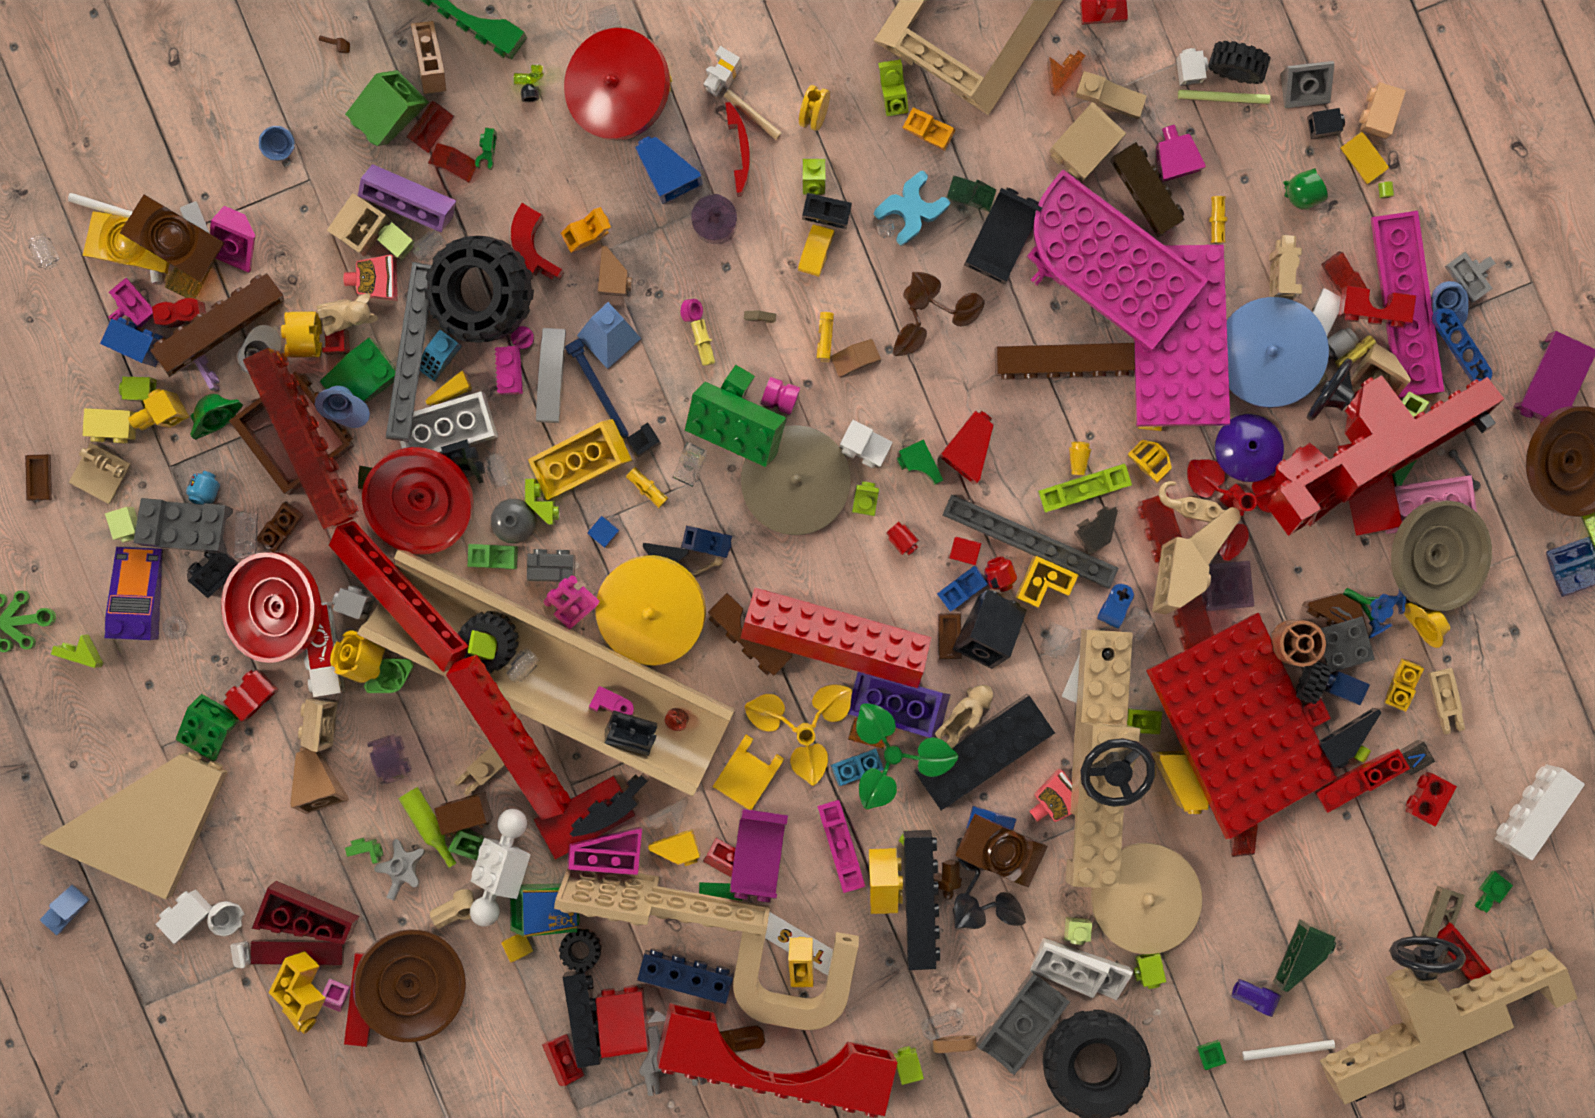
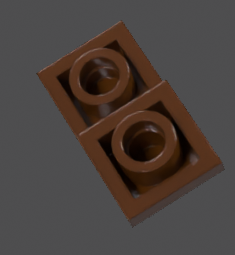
M287 501L283 502L273 518L265 524L256 540L269 551L276 552L304 515Z

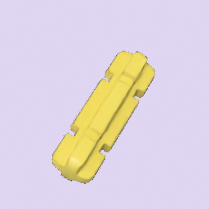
M1371 335L1361 340L1362 343L1356 344L1354 349L1336 360V366L1339 368L1347 358L1352 359L1354 363L1367 353V350L1373 347L1376 343L1375 339Z

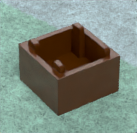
M486 791L442 803L434 808L441 835L447 834L448 838L452 837V834H456L459 830L479 825L480 829H482L493 818Z

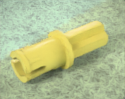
M705 320L691 322L696 341L694 345L698 347L702 365H712L715 363L710 345L712 339H709Z

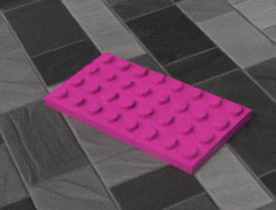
M1164 245L1209 280L1152 352L1134 339L1136 427L1229 425L1230 402L1224 245Z

